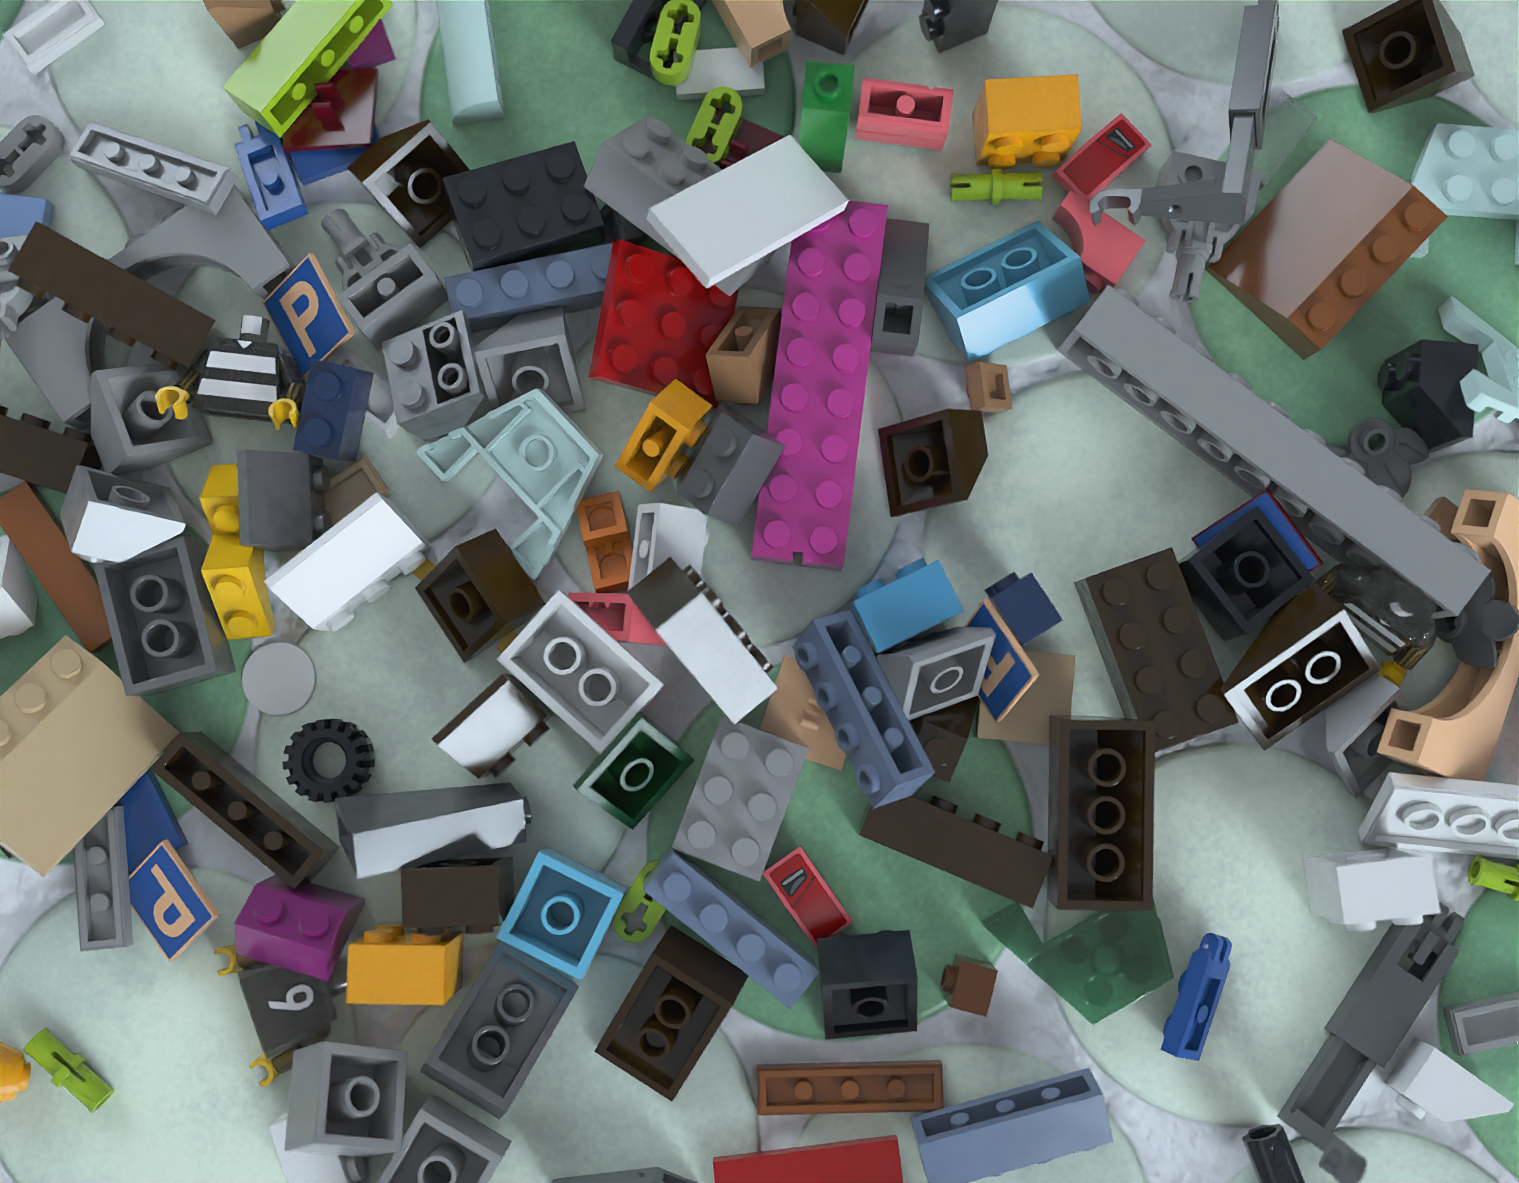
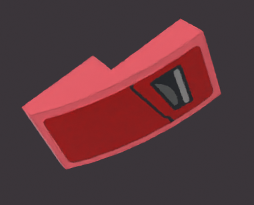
M1121 113L1053 173L1052 177L1067 193L1071 190L1090 202L1094 195L1105 190L1118 175L1142 157L1152 145Z
M801 846L763 872L771 887L815 948H817V938L832 937L853 923L845 908Z

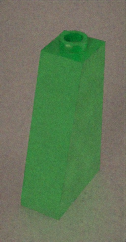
M806 61L799 145L822 171L841 173L850 117L855 65Z

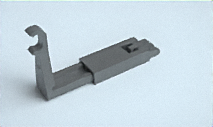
M1258 0V5L1245 6L1228 108L1230 146L1224 182L1216 184V179L1144 189H1107L1100 191L1093 196L1089 204L1094 226L1102 221L1101 213L1104 210L1127 208L1129 221L1134 226L1140 221L1141 216L1219 224H1244L1255 150L1262 149L1279 32L1278 0Z
M1439 902L1440 913L1423 915L1422 923L1413 925L1391 924L1324 1027L1325 1030L1330 1032V1035L1277 1115L1279 1119L1324 1152L1318 1166L1331 1174L1339 1183H1359L1365 1174L1367 1161L1365 1157L1332 1132L1376 1064L1385 1068L1459 953V950L1453 947L1451 943L1462 928L1465 920L1456 912L1451 913L1446 918L1449 908ZM1414 939L1420 944L1414 953H1408L1407 958L1414 963L1409 971H1406L1397 964Z

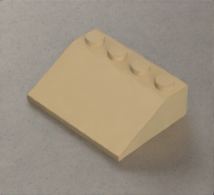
M66 635L0 697V845L44 878L160 758L180 734L140 696H126L122 679L102 661Z

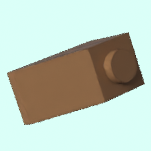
M203 0L207 11L238 49L263 39L282 18L280 12L286 10L283 0Z
M739 306L706 353L716 401L735 402L739 405L759 403L774 379L782 317L781 308Z

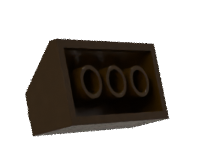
M1050 715L1048 854L1052 855L1053 859L1047 871V899L1057 910L1153 911L1154 720L1104 716Z

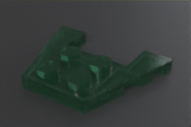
M1154 899L1153 911L1099 910L1043 943L1021 905L1016 901L981 921L987 931L1092 1025L1174 979Z

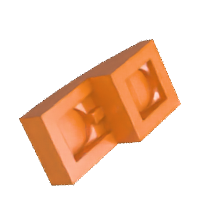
M619 491L581 499L576 510L595 592L610 593L627 589L633 547Z

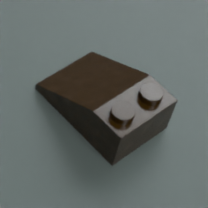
M1314 582L1273 613L1219 690L1260 747L1265 751L1380 671L1381 667L1346 611Z
M670 925L651 953L594 1052L672 1102L733 1006L749 975Z

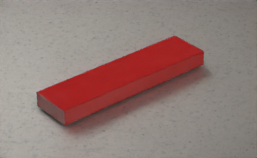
M897 1135L713 1157L715 1183H903Z

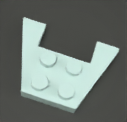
M1437 123L1429 131L1411 175L1410 184L1421 191L1446 215L1515 220L1514 266H1519V130ZM1429 237L1410 257L1422 258L1428 254Z
M1450 296L1438 308L1443 329L1464 343L1479 344L1478 351L1482 355L1489 376L1488 378L1473 369L1460 381L1466 406L1478 412H1481L1487 406L1498 410L1494 413L1496 419L1509 424L1514 418H1519V348L1461 302Z
M536 388L490 411L486 416L469 425L448 433L449 435L420 447L415 452L442 482L450 481L478 452L538 516V519L510 547L520 566L533 580H538L545 574L604 455L543 389Z

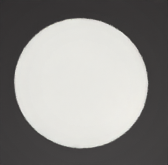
M273 642L258 648L248 658L242 673V686L247 699L256 709L270 715H286L301 708L310 698L315 686V670L308 655L299 647L285 642Z

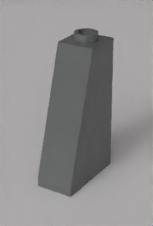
M510 782L349 796L335 799L339 841L357 879L527 842L526 824H530L532 820L527 797H521Z

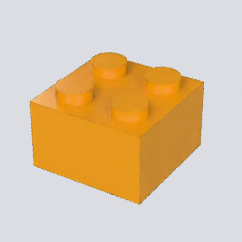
M1078 74L985 79L973 112L976 166L988 165L989 169L1006 170L1014 167L1015 164L1033 163V166L1036 168H1049L1058 165L1060 161H1064L1082 129Z
M402 923L376 924V930L364 931V936L348 944L346 1004L444 1005L462 988L464 932H450V928H447L446 934L426 936V934H419L417 931H404Z

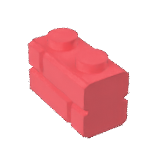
M863 77L854 139L942 151L949 130L954 89L934 87L931 90L928 86Z

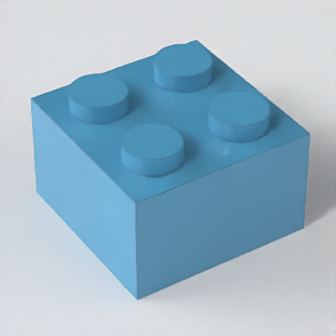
M921 558L899 569L894 574L897 580L886 586L882 578L856 590L857 592L854 593L856 600L849 605L848 609L852 611L874 655L964 611L939 560L927 565L924 558Z

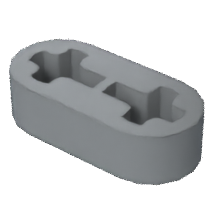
M32 115L21 120L0 142V189L12 194L23 192L49 167L64 148V137L58 127L43 116ZM37 132L43 134L47 139L41 146L33 138ZM7 164H10L15 171V174L10 178L2 170Z

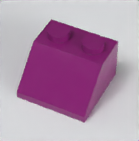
M275 874L255 884L234 922L237 954L328 981L365 905V899L313 883L293 889Z

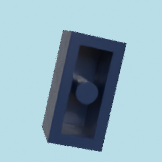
M311 359L293 450L338 461H356L374 373Z
M1014 571L984 590L1020 646L1026 645L1063 621L1032 572L1019 578Z

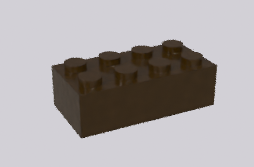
M1172 547L1074 582L1124 718L1155 721V753L1239 723L1234 709L1219 690L1224 682Z

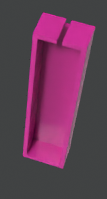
M849 200L844 211L791 240L767 433L784 444L785 448L759 491L751 559L754 561L792 565L793 554L798 552L803 553L801 559L802 567L841 571L844 566L888 205Z

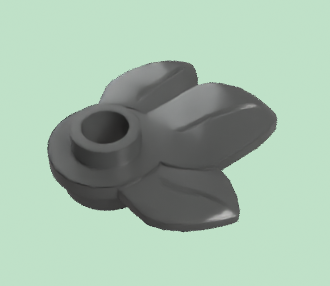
M1366 418L1359 421L1348 434L1347 443L1350 452L1346 458L1358 463L1365 471L1364 476L1377 486H1386L1403 498L1411 485L1412 472L1410 465L1420 463L1429 457L1428 447L1422 437L1410 428H1392L1386 421L1378 418ZM1376 433L1378 435V442L1374 448L1370 449L1368 447V439Z
M1487 576L1459 613L1456 627L1454 625L1456 616L1429 619L1433 633L1444 642L1452 643L1458 659L1467 665L1477 668L1495 667L1497 664L1495 642L1504 641L1519 630V611L1505 601L1493 599L1495 595V579L1492 576Z

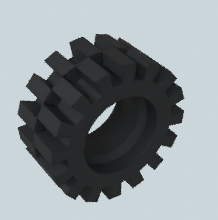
M342 719L316 720V722L301 726L303 730L294 732L290 737L293 740L292 745H287L284 749L283 754H289L288 761L282 762L283 770L289 769L291 775L286 777L289 785L295 784L298 787L295 790L298 795L309 796L308 800L313 802H335L336 798L357 794L363 789L361 785L369 781L372 776L368 773L369 768L374 767L375 759H370V752H373L374 749L373 745L367 744L365 740L368 737L363 730L358 731L356 729L357 725L352 722H344ZM327 742L340 746L346 757L343 771L335 778L321 776L313 765L315 751L319 746Z

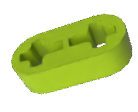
M670 0L664 5L660 14L650 50V66L653 77L659 83L666 86L681 84L687 79L691 71L701 34V13L698 6L692 0ZM680 16L688 17V22L683 24L681 34H675L674 22H678ZM671 49H675L677 52V62L672 64L671 69L664 68L663 62L669 59Z
M724 86L714 88L708 92L686 138L688 145L704 147L709 136H714L712 146L715 155L711 153L706 155L708 160L719 168L721 160L725 159L729 153L731 138L735 139L743 121V105L739 94L732 88ZM725 102H728L733 114L725 113L718 126L715 124L717 116L714 106L721 108Z
M660 859L648 862L641 869L616 911L614 929L617 935L624 941L639 943L646 940L666 910L655 899L652 900L645 896L646 892L643 891V880ZM640 902L649 906L642 918L647 927L644 930L637 927L633 933L629 932L626 929L628 921L622 916L625 911L633 914Z

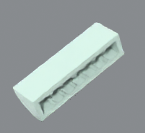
M436 0L453 125L505 118L489 0Z

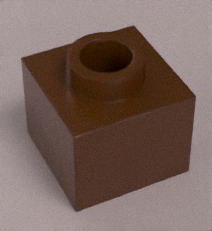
M955 954L953 965H945L940 991L946 993L944 999L950 1008L987 1017L998 970L992 963Z

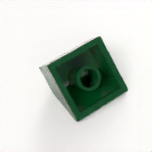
M639 712L573 784V787L633 830L695 760L665 730L644 713Z

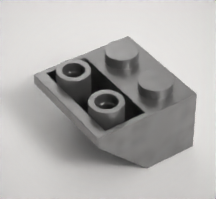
M463 310L381 342L396 420L399 426L420 439L427 441L462 428L467 424L484 397L467 313Z

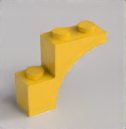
M237 463L211 465L199 498L213 534L201 568L203 578L227 640L273 636L276 623L270 606L267 585L264 582L266 580L264 550L240 545Z

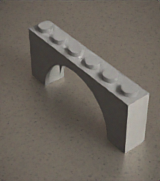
M235 184L216 215L188 205L175 208L163 217L162 223L147 233H141L132 237L122 251L112 258L106 259L144 281L163 271L184 266H207L221 269L243 279L251 290L264 300L296 267L271 231H267L262 225L257 212ZM52 295L50 301L36 311L27 312L18 317L16 331H10V337L4 339L62 422L84 430L91 425V374L96 370H105L104 349L109 325L93 316L88 324L61 310L65 301Z

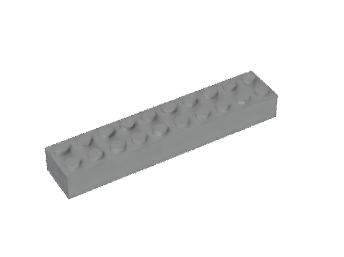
M1108 285L1057 349L1058 352L1251 497L1268 488L1303 536L1391 602H1398L1403 611L1408 614H1414L1410 616L1415 620L1421 621L1458 616L1491 570L1478 561L1480 557L1473 549L1459 542L1454 543L1441 534V527L1437 522L1425 515L1413 513L1402 504L1403 499L1397 492L1386 486H1377L1365 477L1364 469L1355 461L1346 457H1338L1326 448L1327 442L1323 437L1312 430H1302L1288 419L1289 414L1283 407L1272 401H1263L1250 391L1251 385L1244 378L1231 372L1227 374L1215 365L1212 355L1204 348L1194 344L1188 345L1175 335L1176 330L1168 321L1157 316L1152 318L1140 309L1137 299L1129 292L1119 288L1115 290ZM1388 580L1398 581L1409 588L1413 595L1405 597L1395 592L1394 599L1386 593V582ZM1400 586L1396 587L1400 591L1403 590Z

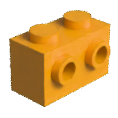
M675 379L650 401L617 460L615 467L650 493L668 476L675 480L690 459L685 455L687 448L690 446L693 449L707 432L709 426L704 423V420L713 406Z

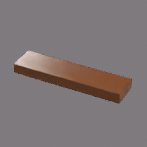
M23 481L0 498V525L89 653L96 654L112 643L96 573L86 560L70 551L64 527L34 484Z
M941 1060L757 1064L758 1116L927 1112L944 1108Z

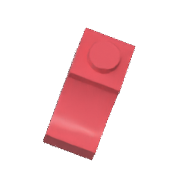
M1070 190L1052 219L1063 228L1071 241L1073 251L1081 257L1088 292L1094 294L1102 293L1108 285L1113 288L1146 240L1104 212L1101 213L1102 221L1094 226L1089 208L1090 203Z
M568 592V597L618 642L668 646L628 594Z

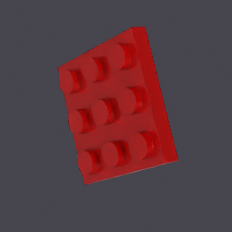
M624 240L614 242L588 378L652 396H657L672 381L677 379L711 404L713 407L710 411L716 410L719 401L715 399L706 353L734 315L739 288L730 296L714 284L705 288L682 260Z

